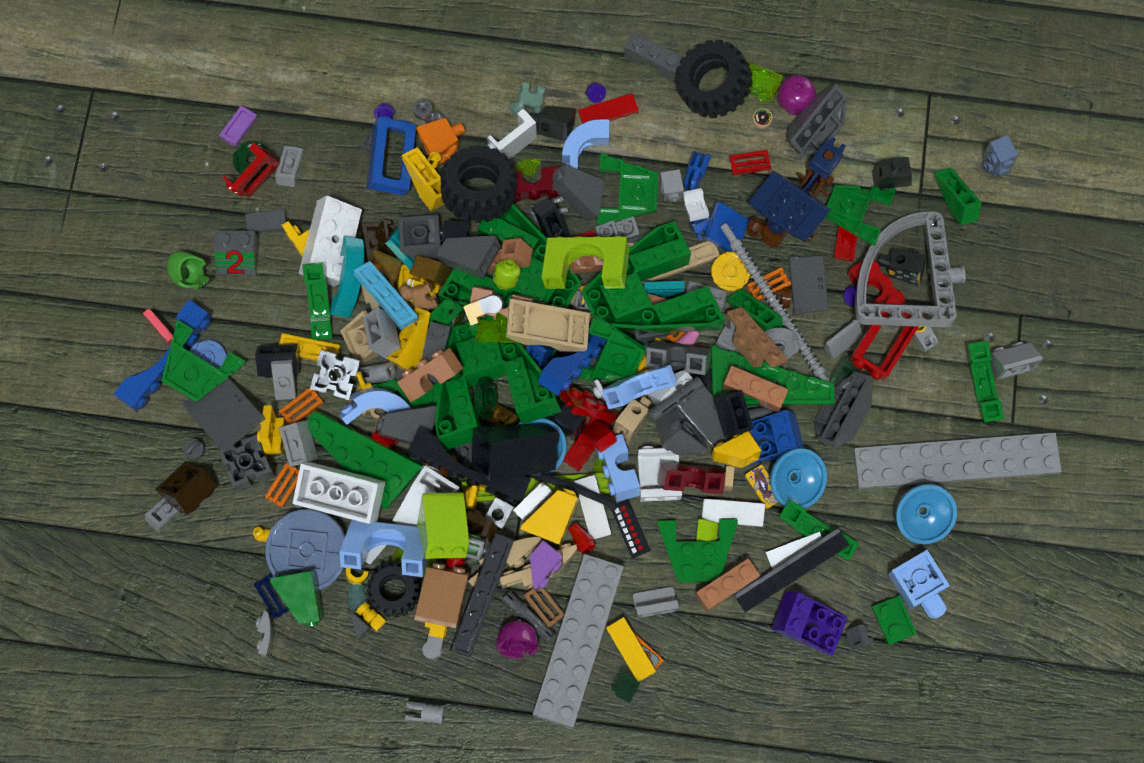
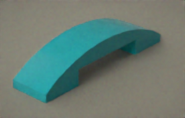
M344 236L340 254L344 258L337 295H333L330 315L349 318L360 290L361 283L353 274L356 268L364 265L363 239Z

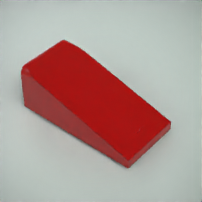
M598 420L580 431L600 453L617 442L613 432Z

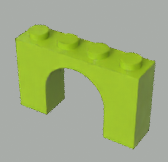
M627 237L547 238L542 271L545 289H565L569 266L576 259L583 256H596L603 260L601 277L605 289L625 288L629 257Z

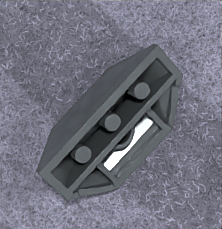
M833 84L815 96L812 102L801 111L789 126L788 141L799 154H816L821 145L835 137L844 126L848 97L837 84Z
M853 372L850 377L834 386L835 404L822 405L814 420L819 442L838 447L854 439L871 407L872 376Z

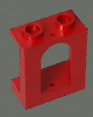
M253 143L249 149L257 158L239 178L233 181L226 176L222 177L227 182L225 186L233 193L236 192L239 196L245 195L250 198L280 164L267 150L256 143ZM265 163L268 164L267 168L258 176V178L249 186V188L245 190L244 188L246 184L253 178V176L262 168V166Z

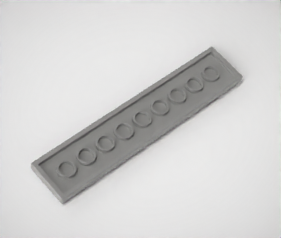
M1056 433L853 449L858 489L1051 475L1062 472Z

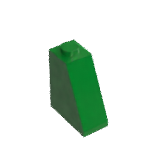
M315 569L270 578L271 584L299 624L306 623V627L318 625V621L324 618Z

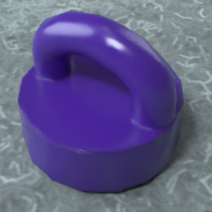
M595 82L587 87L585 95L590 101L598 103L605 98L606 90L600 83Z
M381 103L376 107L374 116L376 120L382 116L393 118L395 109L387 103Z
M850 286L843 294V301L849 307H855L856 287Z

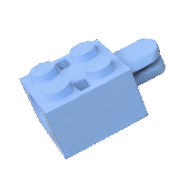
M928 550L898 566L888 574L910 610L921 604L930 618L936 619L945 613L947 608L939 593L950 585Z

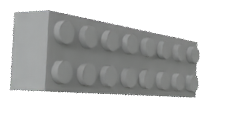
M584 554L533 717L574 730L624 566Z

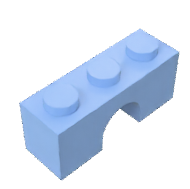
M623 434L616 435L617 442L602 453L596 449L599 460H603L604 466H602L604 477H608L610 481L608 484L610 495L615 496L616 502L640 496V485L635 470L622 471L617 468L619 463L628 461V449Z

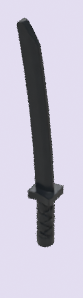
M543 472L525 475L530 478L532 477L535 481H543L571 490L611 509H617L611 499Z

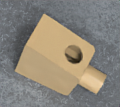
M641 396L638 402L636 400L629 402L615 421L612 432L614 436L623 434L626 446H629L647 419L648 407L651 402L646 397Z

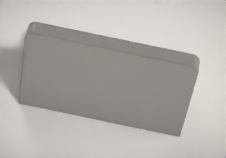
M308 420L279 427L290 467L318 459L312 433L308 429Z
M673 587L633 594L637 619L677 612L679 609Z

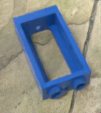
M388 116L378 117L373 124L366 189L405 196L410 189L411 177L403 160L400 180L385 178L382 175L387 130L405 134L404 154L414 149L416 125L410 124L406 120H392Z

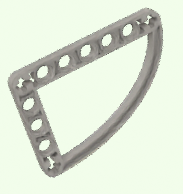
M934 211L919 212L902 217L880 233L876 246H870L864 258L856 287L855 312L858 322L865 325L950 327L954 324L957 314L944 219L940 213ZM924 225L934 306L866 304L869 272L880 250L890 239L903 230ZM937 234L941 239H933L931 235ZM933 250H940L943 254L936 255L933 253ZM935 266H942L945 270L938 271ZM937 282H944L947 284V287H940ZM939 298H946L949 300V303L944 304L940 302ZM945 311H947L946 315L949 319H946V317L943 316ZM888 312L891 317L885 318L881 313ZM901 313H908L911 315V318H903ZM927 313L931 316V319H924L921 314Z

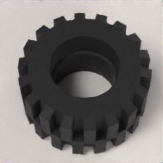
M393 562L391 565L386 563L382 568L379 566L375 573L372 572L371 580L368 579L367 594L371 604L380 614H384L386 617L394 616V618H399V615L405 616L408 611L412 612L415 609L414 606L418 604L421 593L420 583L416 576L402 575V565H399L397 562ZM393 579L403 581L406 585V592L401 599L388 601L383 597L382 589L388 581Z

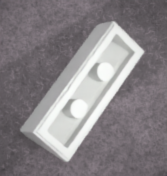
M595 475L574 481L576 485L600 494ZM578 494L589 535L593 539L611 535L603 504Z
M704 499L702 519L719 523V520H738V525L763 527L765 504Z

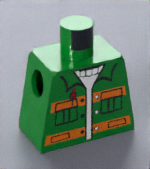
M447 297L431 312L428 329L430 322L450 326L451 333L452 327L459 325L463 321V307L452 298Z

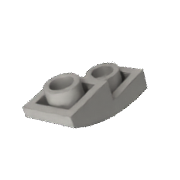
M634 216L616 223L611 221L596 226L597 234L600 237L621 236L628 239L640 235Z
M264 611L262 616L259 615L256 622L257 631L264 635L263 638L259 639L257 650H259L258 654L260 656L269 658L273 645V622L271 615Z

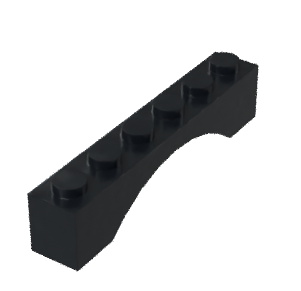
M419 428L416 430L406 454L410 455V459L421 463V460L429 463L428 467L436 471H440V469L447 471V475L458 480L460 477L467 480L466 484L469 486H480L485 489L487 494L492 496L498 494L504 497L503 500L512 505H515V502H522L531 481L528 477L519 476L490 482L479 472L468 469L455 461L442 447L437 436Z

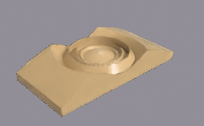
M510 299L506 337L525 345H545L559 351H586L590 313Z

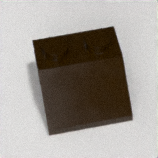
M184 462L155 490L177 511L188 515L195 511L204 499L210 497L217 486L204 469Z

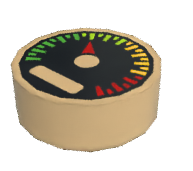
M764 108L755 111L753 115L754 125L760 129L769 127L772 122L771 112Z

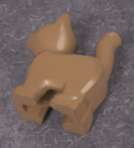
M430 281L425 283V285L413 288L406 285L400 286L398 294L405 302L413 300V311L416 307L428 311L439 306L436 294L432 295L431 298L427 295L433 290Z

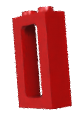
M892 296L888 297L884 302L887 305H904ZM882 312L881 315L887 318L889 313ZM905 312L901 313V316L903 318H911L910 314ZM870 325L849 360L853 361L852 364L856 368L861 370L864 368L870 372L869 375L872 378L883 381L891 373L919 326H905L882 364L877 367L864 358V354L882 325Z

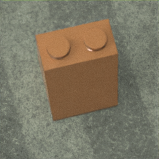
M433 562V565L429 564L426 568L414 620L456 628L462 618L470 572H465V568L454 566L453 569L446 568L445 564Z

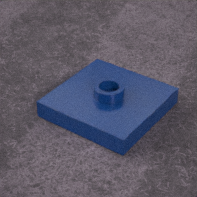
M716 202L704 238L726 252H736L731 249V243L720 227L727 223L736 238L742 241L749 219L725 204Z

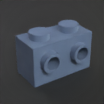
M1006 135L989 143L982 156L984 167L987 172H990L992 177L997 175L1000 177L1010 172L1011 167L1015 164L1018 153L1010 138Z

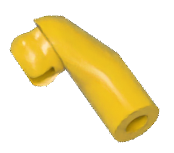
M256 527L253 530V536L260 542H266L271 529Z

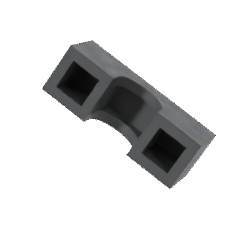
M635 32L625 46L624 57L640 66L643 62L650 63L658 70L659 76L675 83L677 66L681 65L679 61L682 56Z
M652 341L647 347L646 367L681 366L685 368L687 373L706 375L711 365L712 349Z

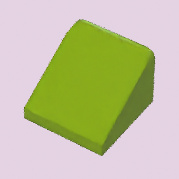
M698 519L696 542L717 541L718 523Z

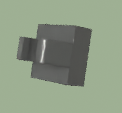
M862 624L845 631L852 651L863 648L873 642V638H869L867 631L870 630L868 626Z

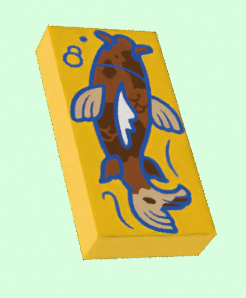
M762 464L744 475L761 503L765 504L766 510L779 503L771 491L770 476Z

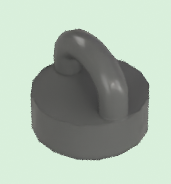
M190 439L184 444L183 450L189 459L197 460L203 456L205 447L200 440Z

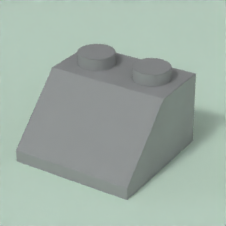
M1023 342L1013 344L1012 348L1004 349V347L993 350L990 363L995 380L1033 371L1043 360L1042 355L1031 343L1023 344Z

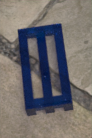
M270 573L266 578H262L261 581L254 583V586L276 620L290 610L288 607L283 609L267 583L270 581V578L274 577ZM262 585L265 586L280 612H275L261 589Z

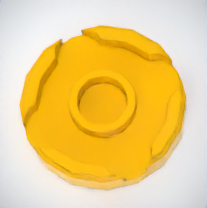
M736 252L723 253L714 260L711 267V277L714 283L725 291L741 289L747 284L751 275L747 273L748 269H744L745 264H741L742 260L738 259L739 255H735Z

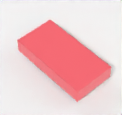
M147 309L143 313L144 316L171 346L173 335L150 309Z

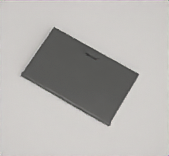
M229 378L196 403L188 399L182 404L222 452L228 450L265 420L262 414Z

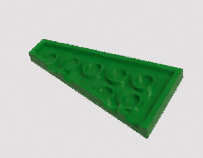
M714 345L711 346L712 395L714 397L730 393L722 390L731 366H734L788 389L782 405L835 404L833 383L811 376L807 377L792 370L779 368V366L771 367L764 361L761 367L754 368L744 356L733 351L720 349ZM744 395L747 406H760L757 400Z
M319 410L313 411L307 419L308 429L311 431L312 436L347 472L386 481L381 506L384 510L391 507L425 466L422 463L409 459L404 454L395 452L391 447L365 434L362 435L355 431L356 429L339 423L338 420Z

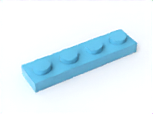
M371 261L354 270L353 275L401 330L418 320L417 314Z

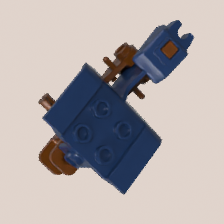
M834 137L827 143H823L811 159L806 173H808L806 177L799 172L796 174L803 180L800 186L775 171L770 174L748 202L768 219L761 237L765 244L775 249L781 244L788 233L805 243L807 240L811 242L815 236L813 232L831 211L830 208L816 197L820 192L826 196L829 195L823 188L825 186L829 187L834 181L835 177L832 176V172L842 161L846 145L842 144L839 148L834 147L836 141Z

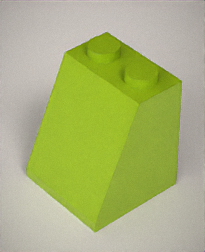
M422 493L417 527L425 559L466 558L469 536L464 494Z

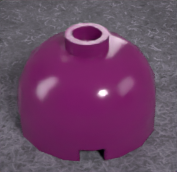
M794 75L788 77L782 82L777 92L779 106L790 115H799L816 96L814 84L804 76Z
M519 619L512 620L499 630L496 649L497 651L500 650L501 655L509 658H523L522 654L529 653V656H531L538 650L537 633L533 626Z

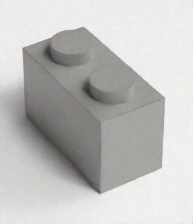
M377 307L363 317L370 350L386 358L401 348L395 322L385 311Z

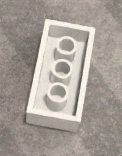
M329 196L317 200L298 274L304 276L303 264L323 262L327 285L333 287L339 285L344 256H340L343 237L355 238L362 209Z
M306 462L300 465L293 504L371 524L378 520L386 481Z

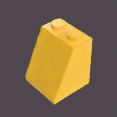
M565 488L563 492L557 490L522 524L520 529L562 545L579 499L575 497L576 493Z

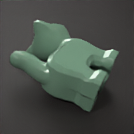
M521 83V90L517 100L509 105V109L513 115L517 116V120V113L522 109L525 110V107L533 110L534 113L541 112L546 88L537 86L534 93L529 91V83Z

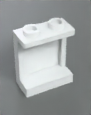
M524 109L517 113L518 127L501 141L496 142L491 135L487 137L488 149L492 150L494 148L498 150L499 154L503 153L509 160L537 138L536 122Z
M644 446L638 450L640 502L681 500L682 491L663 490L657 483L660 463L679 464V455L674 454L670 450L667 451L663 447L654 449L653 446Z

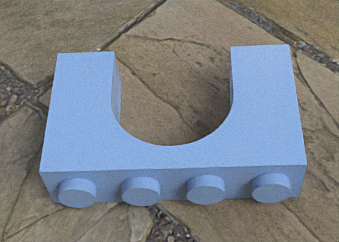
M351 520L340 549L341 567L361 570L365 557L371 549L381 545H394L404 550L402 556V575L423 577L428 559L424 557L418 527L380 522L368 524Z

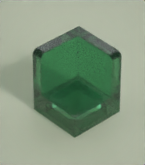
M845 357L830 382L836 385L850 377L853 372L860 373L861 369L855 367L852 361Z
M621 673L611 694L630 704L640 686V682Z

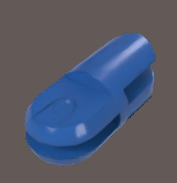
M693 151L686 168L685 190L698 188L701 179L705 176L711 155L706 154L704 158V153L699 152L697 154L696 151Z

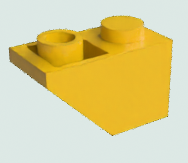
M749 431L733 436L726 443H718L713 449L712 460L743 468L759 460L761 449Z

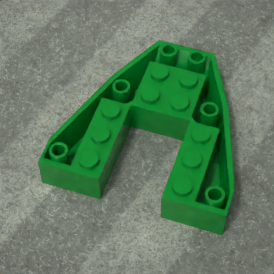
M513 204L507 213L503 212L501 217L498 219L492 218V221L489 222L482 221L477 229L478 236H495L501 248L503 240L521 238L533 249L530 266L521 269L517 285L511 289L503 290L497 287L493 279L487 276L479 279L453 269L438 294L440 302L450 297L460 306L470 304L473 287L479 286L494 289V295H499L504 301L503 308L509 306V300L512 299V295L518 294L534 298L533 303L543 305L554 304L556 307L567 309L582 282L575 273H571L569 267L565 289H545L542 271L547 238Z
M675 221L656 227L629 248L625 288L605 289L601 271L581 291L592 316L594 314L598 315L622 331L648 333L722 330L725 321L708 286L652 305L641 282L687 266L690 262L691 252Z
M491 315L480 317V322L474 325L466 322L452 327L446 350L448 348L452 350L463 369L445 382L439 383L434 423L438 439L445 450L472 442L473 428L481 427L471 389L476 386L481 378L495 380L507 376L516 413L522 425L561 412L556 395L538 383L542 373L541 369L521 343L506 337L507 329L497 320H493Z

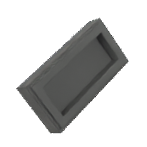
M284 209L245 214L247 231H255L257 234L284 230L282 224L286 223Z

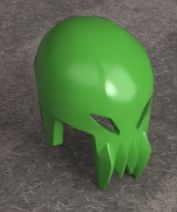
M175 251L169 256L167 272L176 286L198 290V288L209 282V277L204 276L203 267L206 263L203 259L184 251Z

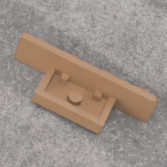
M742 307L727 311V318L736 327L732 343L754 368L761 367L763 360L771 367L787 363L788 358Z

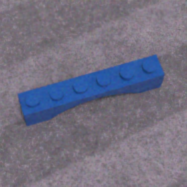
M188 300L177 314V321L179 320L194 329V332L183 347L186 350L197 342L198 335L202 330L205 331L209 327L210 320L212 319L208 312L191 300ZM170 347L155 365L140 374L127 377L114 392V395L135 412L143 409L150 395L156 393L160 388Z
M588 333L587 350L579 351L566 357L553 358L543 369L538 383L557 396L563 390L567 391L572 385L573 379L577 380L583 368L587 369L593 360L592 358L598 357L606 339Z

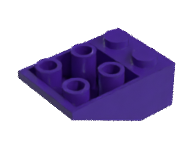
M786 591L771 630L788 639L833 656L847 617L799 592Z

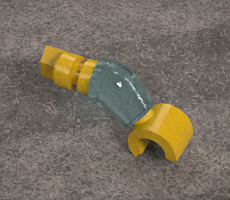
M346 568V579L351 584L348 588L346 601L348 607L354 614L357 613L359 616H363V620L378 631L386 621L374 609H370L371 605L366 598L365 587L362 584L367 580L369 571H364L361 577H354L351 574L353 569Z

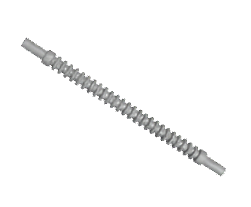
M727 223L723 224L720 228L731 243V249L736 251L735 255H739L738 259L742 260L741 264H745L744 269H748L747 273L752 275L750 278H754V283L758 284L757 288L761 289L760 293H764L763 297L767 298L766 302L770 303L769 307H773V311L782 316V323L786 327L785 329L791 330L797 335L799 339L798 350H801L800 355H804L803 359L808 361L806 364H810V369L814 370L812 372L813 375L820 380L831 383L825 374L826 370L823 366L819 365L820 362L816 361L817 357L813 356L814 352H810L811 347H807L808 343L804 342L805 338H801L802 333H798L799 329L795 328V323L792 324V319L788 318L789 314L785 313L786 309H782L783 304H779L780 300L776 299L777 295H773L774 290L769 289L771 286L767 285V280L764 281V276L760 275L761 271L757 270L758 266H754L755 262L751 261L752 257L748 256L749 252H745L746 248L742 247V241L736 238Z

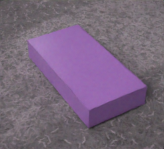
M241 105L219 137L232 146L237 147L257 120V114Z

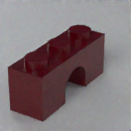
M560 165L541 168V179L534 184L525 182L521 171H516V196L514 203L524 199L538 200L541 197L555 198L560 196L552 188L553 174L555 169L560 168Z
M660 463L657 483L663 490L684 491V487H693L700 489L703 493L723 494L726 474L719 467Z

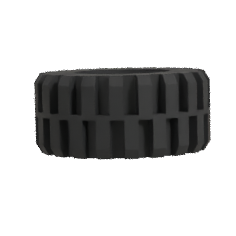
M708 40L705 41V44L699 43L695 45L696 48L688 50L686 52L687 56L681 58L679 61L681 65L677 66L675 83L679 95L691 111L695 114L698 113L702 117L709 115L710 118H717V115L721 117L727 116L729 111L733 113L737 110L736 107L739 104L743 105L745 96L748 97L751 92L749 87H752L753 80L751 78L752 70L737 47H734L729 42L724 43L723 40H716L715 42ZM718 67L729 69L728 77L720 87L711 91L699 90L700 81L708 71Z
M471 146L470 149H460L459 153L455 152L450 156V159L448 158L445 161L444 167L441 169V196L443 203L446 204V208L450 212L453 211V215L458 218L463 217V220L468 222L474 220L475 223H481L484 220L486 222L492 221V218L498 219L502 216L503 212L507 213L516 196V170L506 155L503 153L499 154V151L494 148L490 150L487 146H482V148ZM472 178H485L492 181L495 185L487 190L474 191L464 187L462 184Z

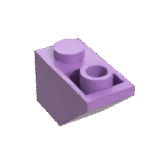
M544 541L540 543L530 556L533 589L536 592L539 588L543 590L550 581L548 577L551 573H557L563 565L561 562L563 556Z

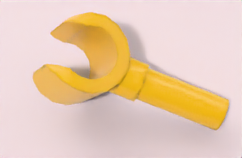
M361 372L356 373L360 385L357 389L358 391L373 388L369 382H364Z

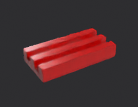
M768 150L729 156L732 176L771 170ZM765 157V159L735 163L738 160Z

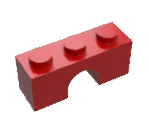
M864 259L852 267L847 275L856 287ZM874 260L869 272L867 286L876 287L880 292V296L874 300L873 304H884L885 300L890 296L905 304L906 301L903 293L895 289L890 277L881 272L879 264Z

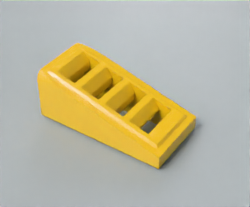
M472 485L462 492L464 494L466 511L476 508L479 496L478 487Z

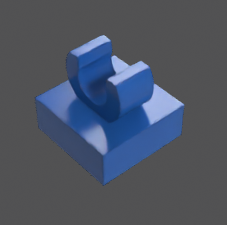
M709 217L689 223L690 230L696 233V237L699 240H702L701 233L707 230L710 221Z

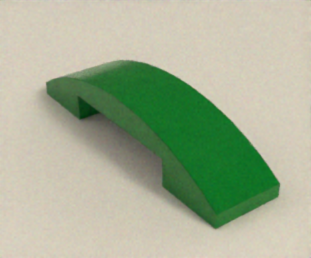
M323 262L303 264L312 339H332L330 304Z
M988 341L970 343L967 345L969 367L976 401L983 422L1004 420L1001 400H998L990 363L992 358Z
M790 499L779 515L783 522L804 537L820 532L823 538L834 531V529L808 514L806 509ZM842 533L850 546L836 554V556L849 561L859 543Z

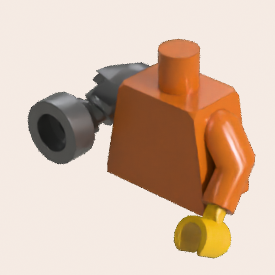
M419 99L413 105V113L416 118L425 121L426 124L416 127V131L429 155L428 161L432 160V166L436 168L438 164L445 163L452 154L458 151L459 141L457 137L466 132L461 122L451 127L447 119L438 110H432V105L428 100Z

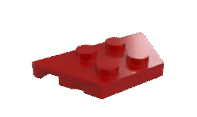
M572 387V389L563 390L559 394L567 406H573L571 412L575 415L615 422L621 414L614 409H608L605 403L595 398V395L588 390L580 391Z

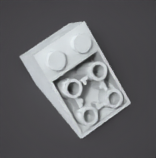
M424 466L392 521L398 525L417 527L422 493H461L460 488L429 467Z

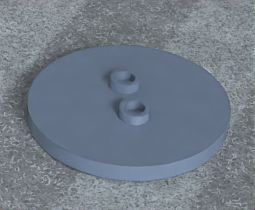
M313 509L291 512L277 521L268 535L265 549L268 567L273 576L315 569L318 589H324L335 582L344 570V567L340 565V549L346 535L339 523L324 512Z

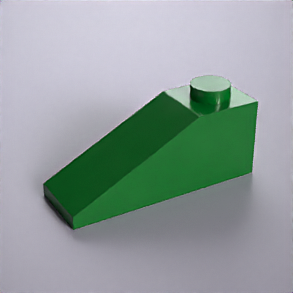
M952 167L934 172L935 179L947 206L959 224L964 225L978 221L982 202Z
M743 289L737 290L726 298V301L733 309L742 307L764 332L772 328H783L782 316Z

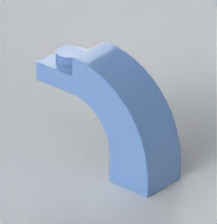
M592 120L574 129L563 146L562 163L578 169V158L583 150L594 145H609V120Z
M671 365L660 368L658 366L622 379L603 389L602 393L608 409L624 406L640 396L673 387L678 383Z
M366 388L350 395L354 403L345 405L338 416L347 425L361 413L371 408H380L387 413L412 409L402 398L389 390Z

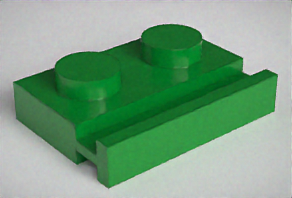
M900 595L871 607L888 646L917 634Z

